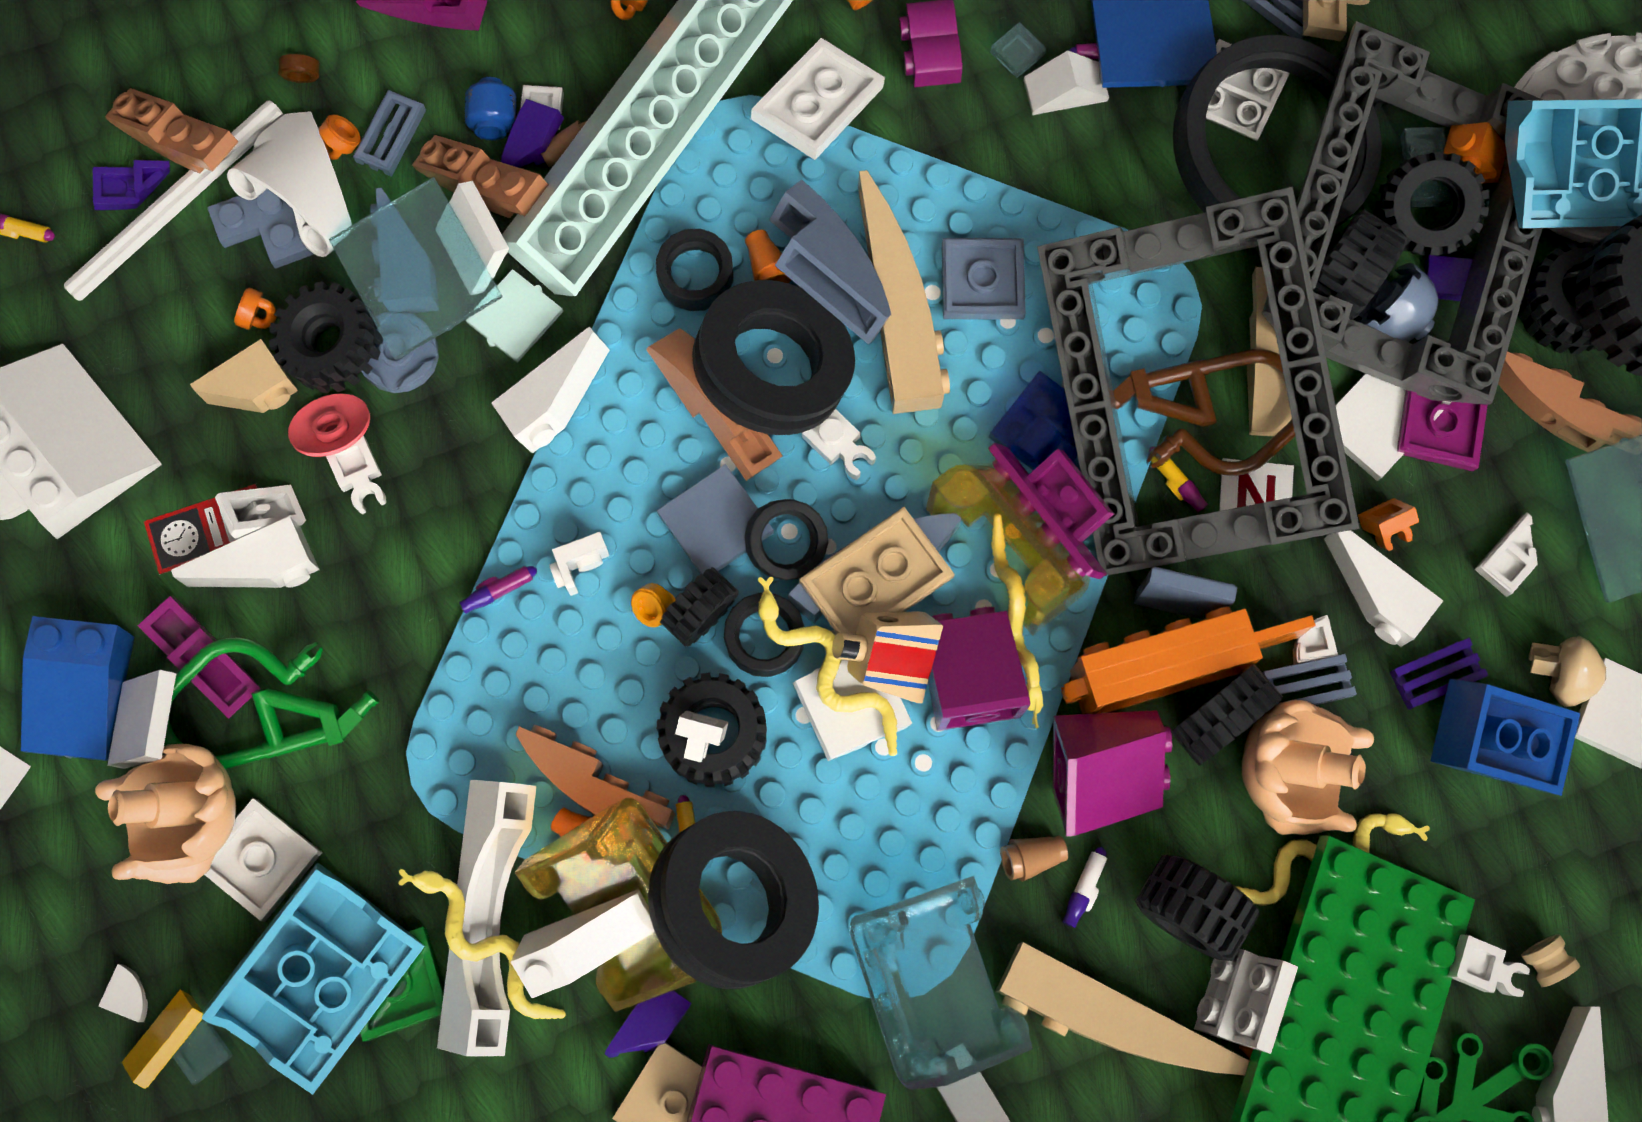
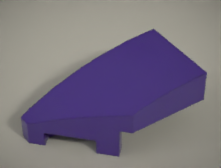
M526 99L508 136L501 162L518 168L532 162L536 166L545 163L541 153L547 150L564 120L560 111Z
M133 160L134 167H93L94 209H137L170 173V161Z
M655 978L604 1054L612 1058L618 1057L621 1053L633 1051H655L658 1045L665 1044L692 1003Z

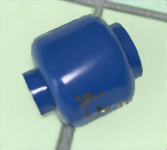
M484 77L479 82L472 84L465 92V124L481 139L499 140L504 138L506 133L511 131L516 120V93L511 87L503 84L500 79Z

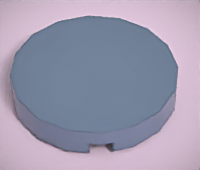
M387 313L377 317L382 328L376 330L383 335V344H375L374 347L381 353L378 360L373 358L369 360L368 364L373 369L368 375L363 370L361 372L366 380L379 390L392 393L412 391L424 384L435 371L439 359L437 340L429 326L415 315Z

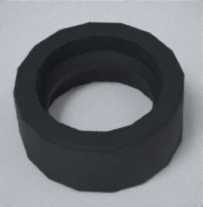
M700 228L684 229L671 235L661 245L656 258L658 284L665 298L676 307L688 311H704L709 309L719 295L731 288L734 281L732 254L726 243L715 233ZM692 250H701L712 254L719 265V274L716 281L711 286L702 290H687L679 287L671 276V266L679 255Z
M792 499L770 501L758 508L749 519L744 535L746 553L753 565L765 575L783 580L799 579L817 567L824 559L829 543L827 527L820 514L807 503ZM789 514L798 517L806 524L810 533V545L802 559L793 564L784 565L774 562L767 556L762 545V534L770 520L778 515Z
M756 593L744 597L732 607L725 621L724 641L729 657L739 669L753 676L772 677L784 673L797 662L804 644L786 646L781 654L768 660L757 659L743 649L739 639L740 628L747 617L758 612V602L761 599L762 593ZM772 593L779 608V615L785 620L789 630L805 627L800 612L789 600Z

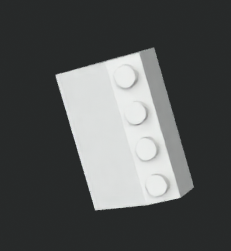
M64 344L0 367V473L38 521L56 539L63 536L162 465Z

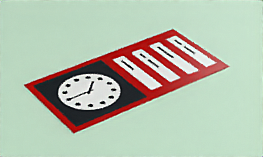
M253 484L235 491L257 489V486ZM215 498L144 521L159 575L236 540L230 535Z

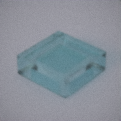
M1019 22L991 45L990 53L1018 78L1045 55L1046 47Z
M204 1020L196 1026L172 1057L190 1083L196 1085L233 1057V1054L214 1027Z

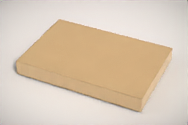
M902 507L801 577L799 582L836 633L842 632L856 635L859 619L864 613L906 612L954 578L955 574L906 508Z

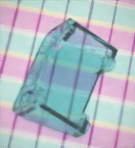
M974 876L856 915L850 922L851 940L898 1079L907 1089L916 1090L948 1086L1033 1049L1029 1038V1027L1025 1018L1012 1008L1005 1007L999 1009L970 925L981 919L985 905L983 893L978 888Z

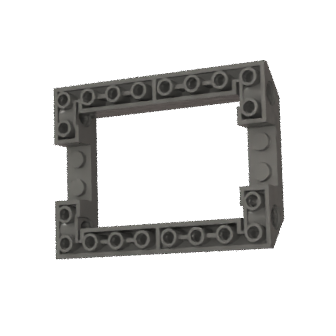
M1356 21L1350 33L1296 204L1313 290L1319 278L1374 98L1449 129L1452 125L1489 122L1504 143L1508 101L1543 99L1505 83L1499 85L1487 96L1426 71L1425 67L1430 54L1429 51ZM1507 154L1499 181L1494 184L1488 205V215L1483 222L1449 342L1447 343L1430 335L1414 344L1399 338H1393L1377 329L1355 320H1350L1349 316L1353 304L1332 295L1326 298L1314 293L1326 358L1407 391L1416 392L1417 395L1430 400L1485 405L1493 403L1542 228H1518ZM1267 295L1262 314L1274 328Z
M1293 187L1208 206L1205 213L1123 231L1121 227L1037 246L1080 470L1114 513L1112 517L1093 532L1098 562L1107 574L1105 576L1270 544L1274 545L1360 529ZM1259 246L1307 494L1139 526L1093 283Z

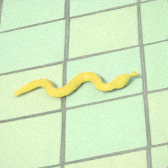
M996 513L993 516L991 542L994 567L997 576L1005 583L1008 590V617L1020 663L1027 677L1026 686L1031 703L1028 710L1033 711L1032 724H1035L1037 729L1039 728L1037 714L1040 713L1044 705L1039 684L1038 663L1035 656L1024 644L1025 589L1024 585H1022L1021 576H1019L1015 569L1009 567L1008 560H1006V543L1003 534L1002 516Z
M759 577L758 582L763 586L764 592L758 602V613L763 621L764 630L768 637L775 643L784 646H795L812 642L822 644L826 655L818 672L816 690L822 703L835 712H854L870 707L878 710L883 717L882 725L884 727L888 753L890 756H895L897 754V719L888 700L875 692H860L848 696L837 694L833 688V681L842 659H836L833 656L832 646L835 635L832 631L817 625L789 631L781 630L776 624L779 608L775 598L769 591V586L774 579L769 577L765 581L762 577Z
M1368 814L1356 826L1353 846L1369 853L1370 833L1375 827H1382L1393 835L1403 836L1405 834L1417 833L1423 841L1428 839L1424 832L1429 831L1430 827L1416 828L1399 814ZM1306 839L1291 840L1281 847L1274 862L1273 886L1268 891L1259 892L1256 889L1242 888L1240 886H1236V888L1243 892L1254 905L1276 904L1287 893L1290 884L1292 861L1296 857L1304 856L1312 862L1317 845Z
M399 870V874L402 876V879L398 882L400 886L407 882H412L424 893L434 894L442 891L446 894L449 906L445 922V937L450 950L460 959L477 962L497 952L506 955L509 960L507 992L514 1009L524 1016L533 1019H562L565 1017L566 1013L564 1010L538 1003L531 1004L526 999L523 991L524 984L511 964L519 942L507 935L489 936L473 944L464 938L462 930L465 900L462 890L456 883L450 879L443 878L434 871H423L422 873L410 876L405 870Z

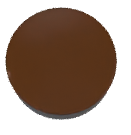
M286 54L279 57L278 73L282 78L291 82L311 83L319 78L320 63L317 59L307 55Z

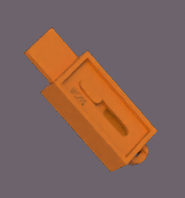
M1230 606L1219 608L1205 614L1206 619L1195 624H1191L1189 618L1182 619L1166 625V631L1154 636H1150L1149 630H1145L1125 637V643L1113 648L1109 647L1108 642H1104L1084 649V655L1077 658L1078 661L1070 670L1071 681L1063 684L1064 687L1061 688V693L1066 704L1079 702L1082 714L1110 713L1241 674L1263 658L1260 649L1300 638L1316 626L1311 615L1254 632L1246 609L1232 612Z

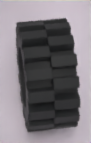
M714 567L698 575L693 583L690 582L685 587L686 589L683 593L677 595L675 602L668 606V611L661 617L660 623L685 647H689L692 643L697 642L712 626H715L719 622L718 619L726 614L727 609L733 605L739 595V591Z

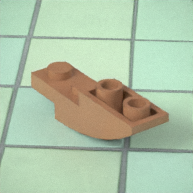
M132 88L115 99L113 108L105 116L110 123L143 145L199 174L204 169L213 172L238 143V140L229 130L184 115L174 103Z
M434 135L430 141L424 144L420 155L412 164L418 172L453 193L459 183L473 181L488 210L507 218H511L514 213L526 216L549 185L538 173L492 160L481 148Z
M679 328L653 343L646 350L691 416L695 417L698 414L702 416L747 481L783 456L768 434L756 432L735 423L710 402L702 391L694 372L692 352L695 338Z
M1507 351L1498 385L1522 411L1539 425L1567 443L1590 454L1605 444L1632 455L1642 451L1641 418L1630 414H1619L1607 409L1602 402L1595 399L1580 398L1584 382L1572 378L1571 374L1567 371L1557 368L1549 369L1533 362V359L1525 354Z
M533 725L531 731L519 726L516 736L529 757L558 789L580 807L620 829L623 828L628 815L631 814L669 830L675 816L674 811L667 807L670 800L645 790L643 797L627 791L629 787L628 782L609 774H605L603 780L598 779L603 764L599 759L594 758L597 753L596 750L576 741L572 742L571 747L555 741L556 733L538 725Z

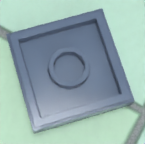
M943 238V319L1024 320L1026 311L1023 238Z
M725 464L658 509L657 513L700 574H703L705 570L712 567L720 571L746 553L744 540L746 527L749 519L758 508ZM769 523L764 528L762 541L774 534V530Z
M1154 567L1136 590L1134 604L1204 620L1206 619L1205 614L1219 608L1231 606L1235 602L1237 587L1233 584Z

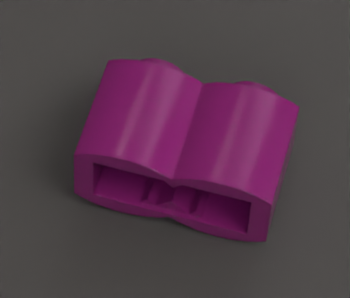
M936 0L906 3V16L899 17L901 41L908 40L909 51L903 53L905 75L913 76L914 87L961 83L962 57L954 1Z

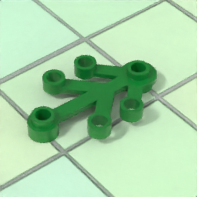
M1473 1033L1457 1034L1452 1041V1050L1457 1056L1450 1104L1437 1112L1440 1083L1446 1079L1448 1069L1442 1059L1429 1057L1428 1063L1434 1062L1437 1065L1438 1074L1435 1078L1431 1079L1425 1071L1420 1088L1417 1111L1413 1112L1411 1122H1460L1461 1120L1470 1122H1514L1518 1116H1521L1525 1122H1534V1118L1525 1111L1513 1110L1505 1112L1483 1105L1524 1078L1528 1080H1543L1547 1078L1554 1066L1552 1054L1546 1047L1540 1044L1525 1043L1514 1050L1511 1063L1473 1088L1477 1058L1483 1052V1043ZM1466 1038H1469L1474 1046L1472 1053L1466 1055L1461 1047L1462 1041ZM1527 1053H1530L1535 1060V1064L1530 1070L1523 1064V1058Z

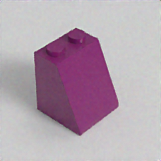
M982 607L971 610L968 617L954 619L952 613L931 616L943 625L928 680L936 730L941 731L1021 718L1031 703L1007 611L995 612V607Z
M1157 710L1054 716L1053 794L1066 836H1076L1163 807V792L1170 789V771L1168 765L1165 764V753L1172 751V734L1170 727L1163 725Z

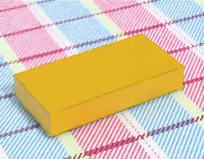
M180 989L121 1062L133 1083L146 1089L202 1020L203 1011L191 995Z

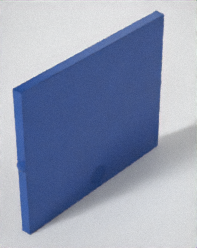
M1091 0L1102 88L1189 85L1199 69L1217 55L1208 0Z

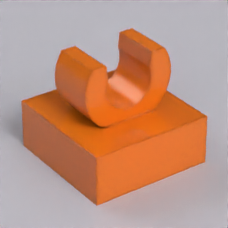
M1395 498L1358 514L1362 529L1375 535L1378 546L1387 551L1393 550L1391 536L1397 533L1399 539L1405 542L1412 541L1410 526L1419 523L1416 508Z

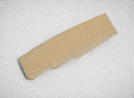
M1256 267L1252 274L1253 312L1249 318L1250 349H1265L1279 354L1275 329L1262 314L1268 295L1263 267ZM1247 364L1249 435L1275 436L1292 419L1284 375L1276 368L1266 364Z

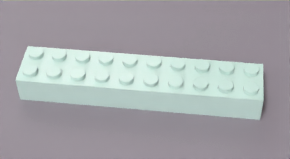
M678 0L546 175L544 180L549 185L526 216L517 214L504 231L502 236L509 247L508 253L554 294L576 296L793 0Z

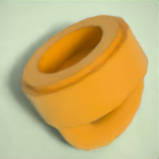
M648 583L634 592L631 598V606L636 618L642 624L648 627H658L662 625L660 623L662 615L668 611V606L675 602L676 599L662 586L656 583Z

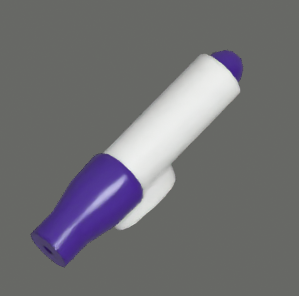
M1099 847L1094 852H1091L1077 886L1070 896L1067 911L1062 923L1069 927L1076 928L1081 916L1085 911H1090L1097 898L1099 889L1095 886L1107 861L1106 850L1103 847Z

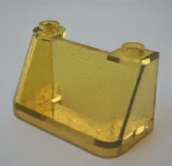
M992 463L956 465L932 482L926 510L931 516L956 513L962 518L967 527H970L982 516H985L993 525L994 514H1001L1005 541L1031 570L1024 587V595L1027 597V608L1023 625L1034 636L1082 597L1089 587L1090 577L1087 575L1084 577L1080 576L1067 561L1070 553L1061 542L1056 544L1046 535L1041 527L1045 521L1037 511L1031 512L1021 503L1016 495L1020 489L1012 479L1009 481L1004 479Z
M625 798L613 803L525 859L515 871V874L522 882L524 888L538 899H546L558 891L574 914L637 889L640 890L648 905L651 872L660 852L668 842L642 805L633 798ZM699 888L702 910L711 926L722 935L720 919ZM655 932L599 965L596 977L599 992L615 1012L696 982L694 978L687 975L670 959L661 946Z

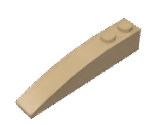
M867 170L859 171L858 192L868 257L882 283L891 311V316L880 330L892 413L899 414L941 408L944 394L950 393L947 369H940L938 355L944 354L941 330L934 331L932 316L921 276L908 242L889 204Z
M1025 943L1017 945L995 990L1005 996L1002 1001L1003 1005L1024 1016L1028 1009L1044 1017L1041 1025L1064 1037L1068 1030L1122 1052L1160 1063L1207 1072L1245 1076L1249 1060Z

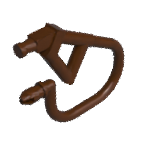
M1250 349L1146 372L1145 368L1134 370L1113 391L1117 410L1122 408L1134 397L1138 409L1202 427L1217 423L1205 375L1253 363L1272 366L1283 374L1280 354L1265 349ZM1189 379L1196 407L1151 395L1150 388ZM1291 419L1261 449L1245 460L1231 462L1218 459L1211 455L1187 430L1180 428L1170 437L1166 435L1163 438V442L1149 452L1146 463L1148 465L1155 456L1158 461L1152 464L1150 468L1160 467L1174 453H1178L1181 450L1180 446H1182L1200 465L1214 473L1227 476L1245 475L1265 465L1295 437L1293 420Z

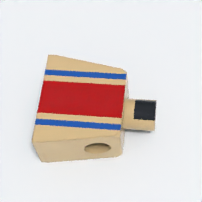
M921 611L864 613L859 619L856 635L842 632L836 634L832 646L833 656L836 659L849 660L847 665L848 673L861 684L922 704L943 625L926 612Z

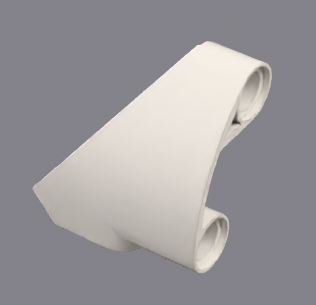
M311 111L284 114L261 132L254 143L253 151L227 173L230 186L240 197L246 200H253L266 189H269L292 207L303 244L310 252L317 256H327L352 233L351 219L335 171Z

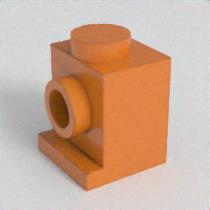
M1489 122L1452 125L1443 154L1453 153L1461 156L1460 160L1470 161L1476 166L1473 171L1476 174L1481 173L1485 179L1483 183H1498L1507 154L1505 143Z

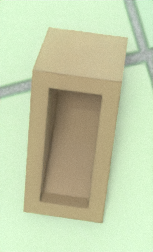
M262 339L190 384L193 390L207 404L260 413L283 406L289 401L290 396L298 391L284 369H282V366L275 361L274 354Z

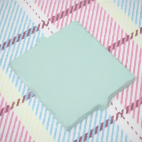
M512 269L467 318L466 322L487 338L490 347L497 346L518 363L564 311L563 308L542 293L540 285L533 286Z

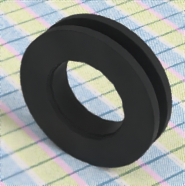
M756 280L741 283L719 295L713 301L696 335L692 352L693 367L697 381L710 402L735 423L750 430L771 435L798 434L823 423L839 404L851 383L855 369V351L850 334L844 323L802 288L773 280ZM752 329H770L787 335L801 346L809 358L812 370L811 378L797 386H777L761 380L750 372L739 358L735 344L736 338L741 333Z
M726 811L703 818L679 832L664 846L653 866L648 889L649 913L653 929L661 946L682 971L706 985L722 989H741L774 978L790 969L799 961L814 936L819 914V899L812 868L793 838L781 827L762 816L743 811ZM727 856L742 861L756 873L765 888L769 907L766 927L760 937L752 943L741 944L726 939L711 926L702 910L699 894L701 875L708 862L713 858Z

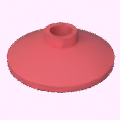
M326 395L313 400L296 413L290 422L288 437L292 446L304 455L312 457L333 455L351 447L365 434L370 423V412L365 402L354 395Z

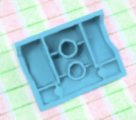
M1642 99L1508 101L1505 146L1518 228L1623 226L1632 219L1642 215Z
M317 863L207 1004L201 1018L209 1024L226 1028L255 1048L270 1066L313 1095L425 945L358 891Z

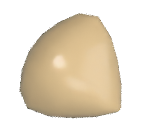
M1577 636L1566 639L1560 643V646L1532 643L1529 653V660H1532L1530 673L1552 676L1549 690L1560 705L1571 707L1585 702L1597 694L1605 683L1606 666L1597 649L1589 640Z

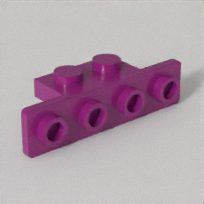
M995 442L988 447V450L995 457L992 464L997 472L1007 481L1013 480L1020 489L1016 495L1021 503L1029 511L1038 512L1045 521L1041 527L1046 535L1056 544L1061 542L1070 553L1066 558L1070 566L1082 577L1087 575L1096 579L1103 578L1107 574L1106 571L1088 550L1083 541L1112 517L1114 513L1063 450L1057 449L1029 474L1008 447Z

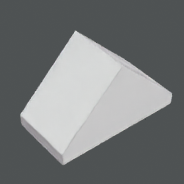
M1068 50L1029 73L1023 80L1032 115L1106 102L1109 99L1107 88H1102L1099 62Z
M291 485L223 492L215 496L230 535L236 540L288 516L299 526L306 521Z

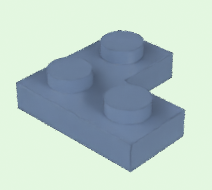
M266 189L253 200H246L237 196L207 207L218 239L224 248L261 235L270 262L275 269L313 255L300 238L293 208L269 189Z

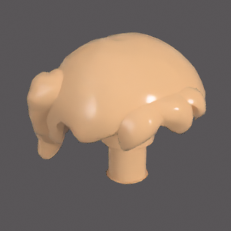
M1291 700L1272 707L1252 726L1246 739L1242 758L1244 785L1252 801L1262 810L1265 822L1281 835H1306L1331 830L1354 831L1357 826L1355 818L1338 807L1340 788L1342 785L1353 787L1356 790L1362 784L1365 777V762L1360 754L1358 756L1350 755L1351 748L1371 747L1374 743V735L1365 728L1353 727L1341 717L1308 701Z
M191 744L166 745L163 748L165 755L162 756V759L141 764L119 778L104 780L96 786L95 794L97 797L104 801L109 800L108 813L116 826L126 824L128 832V847L131 856L113 866L111 873L114 879H147L165 884L178 882L194 883L210 870L216 853L223 847L232 832L236 815V802L231 780L226 769L208 749Z

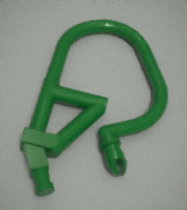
M234 637L216 640L199 650L176 674L171 705L179 692L211 660L219 655L232 652L249 655L260 662L280 682L285 685H291L300 676L304 677L307 674V670L321 658L323 647L321 646L317 653L314 654L310 650L319 643L314 642L306 645L294 659L288 661L287 667L271 651L255 641ZM269 688L254 691L251 695L267 742L215 757L225 769L327 742L329 746L342 743L346 740L348 733L366 716L371 707L379 703V699L374 693L366 690L362 694L363 697L353 703L340 716L337 705ZM275 708L320 718L322 727L284 737ZM169 713L164 746L183 744L172 730Z

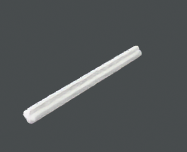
M270 100L261 105L231 132L238 140V143L213 172L204 169L199 174L189 170L64 283V288L76 300H83L254 145L261 132L283 116L279 107Z

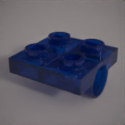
M1039 371L989 435V438L995 443L1008 447L1018 460L1032 470H1035L1057 449L1063 450L1073 463L1078 458L1065 389Z

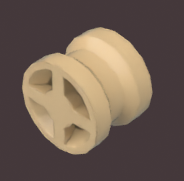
M1560 934L1550 936L1536 943L1521 954L1526 964L1534 966L1537 971L1536 979L1541 987L1555 984L1567 978L1581 967L1575 957L1568 956L1564 949L1565 941Z

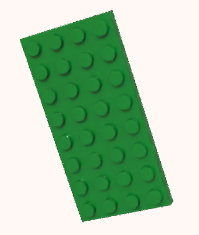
M1320 836L1281 960L1297 966L1298 969L1271 1054L1253 1049L1230 1122H1411L1452 978L1448 977V974L1456 958L1455 951L1459 937L1466 933L1475 899L1331 836Z

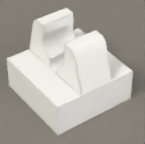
M685 711L679 717L675 732L676 735L688 738L684 758L702 762L703 758L705 759L709 743L719 746L724 740L728 722Z

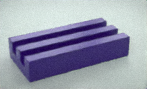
M1470 638L1389 672L1408 710L1445 695L1448 684L1415 698L1411 690L1468 666L1471 674L1458 680L1476 682L1489 676L1485 668L1481 669L1478 663L1481 660L1477 653H1473L1471 649L1473 644ZM1457 652H1461L1463 659L1414 680L1406 682L1403 676Z

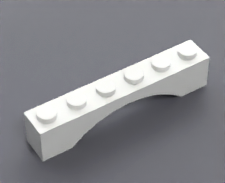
M470 780L457 882L465 900L462 931L464 938L469 943L473 944L489 936L500 934L501 911L509 876L520 848L532 828L536 786ZM449 948L437 1048L463 1056H505L510 1009L503 987L500 952L476 962L460 959Z

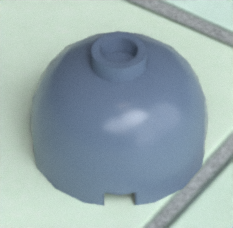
M1407 263L1395 269L1399 276L1392 282L1385 279L1373 298L1359 314L1362 320L1356 321L1393 338L1409 342L1414 338L1417 340L1422 339L1433 328L1435 322L1432 319L1437 311L1438 294L1430 278L1415 264Z

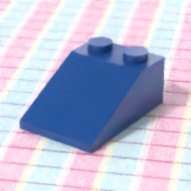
M32 616L23 655L21 751L108 761L122 682L126 681L134 636L118 625Z
M1450 679L1430 762L1562 796L1581 713L1492 685Z

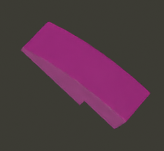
M356 0V3L361 7L407 21L452 29L479 31L488 0Z
M174 595L168 597L137 625L179 670L199 650L216 641L215 637ZM230 653L219 655L211 660L191 680L228 719L252 698V692L261 689Z

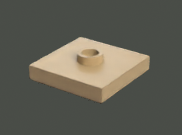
M666 1042L665 1044L658 1045L612 1119L616 1122H687L702 1066Z

